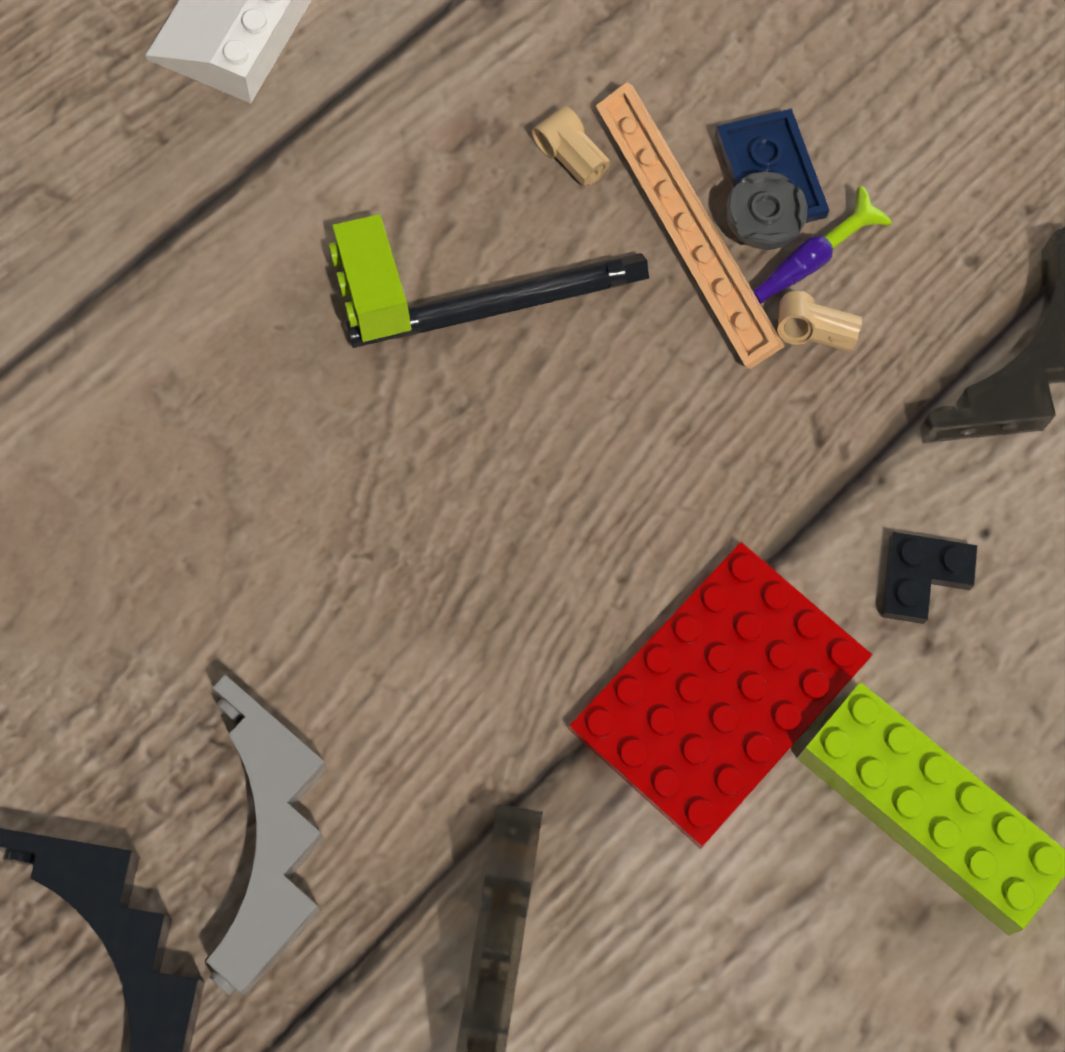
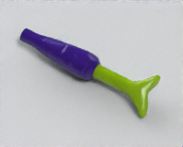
M863 186L857 187L854 212L850 217L825 236L814 235L802 242L774 269L763 283L752 290L760 304L772 295L796 284L824 267L831 260L833 249L860 228L868 225H892L891 219L883 211L871 205L869 194Z

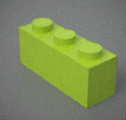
M381 214L334 224L333 230L336 242L328 244L334 267L342 266L343 271L337 272L342 297L349 295L351 297V301L345 302L350 327L359 326L363 342L412 331L406 297Z

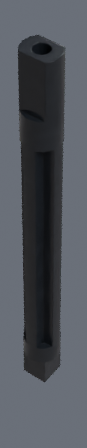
M642 253L622 258L617 257L408 306L412 331L363 342L359 326L350 327L349 321L346 322L352 348L395 338L399 339L649 279L648 262Z

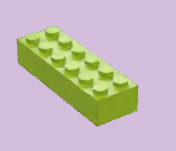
M862 682L856 686L797 757L808 769L1007 935L1026 928L1065 876V849Z

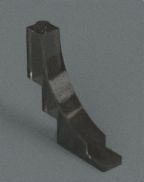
M1065 227L1054 231L1042 249L1045 266V294L1038 325L1030 342L1005 367L988 378L966 387L956 402V407L942 406L932 410L920 427L923 443L1044 431L1056 416L1049 384L1065 382Z
M498 804L456 1052H506L543 811Z

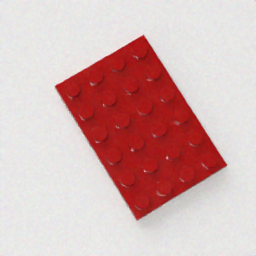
M740 542L569 725L568 730L701 849L873 654L744 543Z

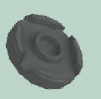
M763 171L747 175L729 193L725 215L730 230L740 241L752 248L772 250L785 247L798 237L806 222L808 205L802 190L798 186L795 188L793 184L788 182L789 178L779 173Z

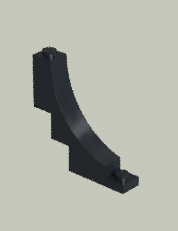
M0 828V851L4 853L3 860L31 865L32 858H35L30 878L52 890L68 902L88 922L102 941L114 963L122 984L128 1009L130 1052H190L205 983L199 979L160 973L172 919L165 914L128 908L140 857L131 850Z

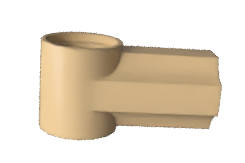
M563 106L532 129L533 139L542 153L549 158L557 157L583 186L594 184L609 168L610 160L586 136L582 122L569 107Z
M792 291L782 297L779 303L777 331L779 337L784 342L800 345L813 341L848 352L854 349L862 326L861 316L818 305L815 303L814 298L804 291Z

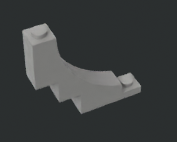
M224 675L213 687L220 699L216 706L235 723L240 717L243 719L229 736L241 756L254 797L257 823L256 851L251 878L237 916L222 942L206 962L215 970L209 978L230 996L237 990L242 995L247 996L321 912L318 905L289 879L325 840L322 833L298 813L294 807L328 769L325 761L230 678Z

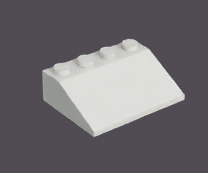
M179 0L146 53V59L251 104L312 0Z

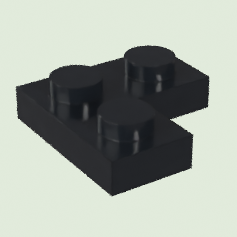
M893 532L889 538L882 617L924 624L928 620L931 584L971 590L975 583L978 545Z

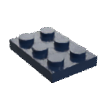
M792 108L716 127L715 136L734 188L741 182V179L749 174L763 171L779 173L789 178L788 182L793 184L795 188L798 186L804 193L808 205L805 223L827 218L830 210Z

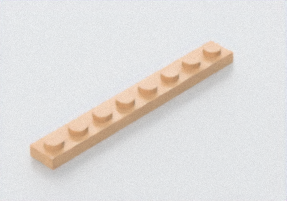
M626 82L598 103L596 107L745 367L752 369L785 346L635 88Z

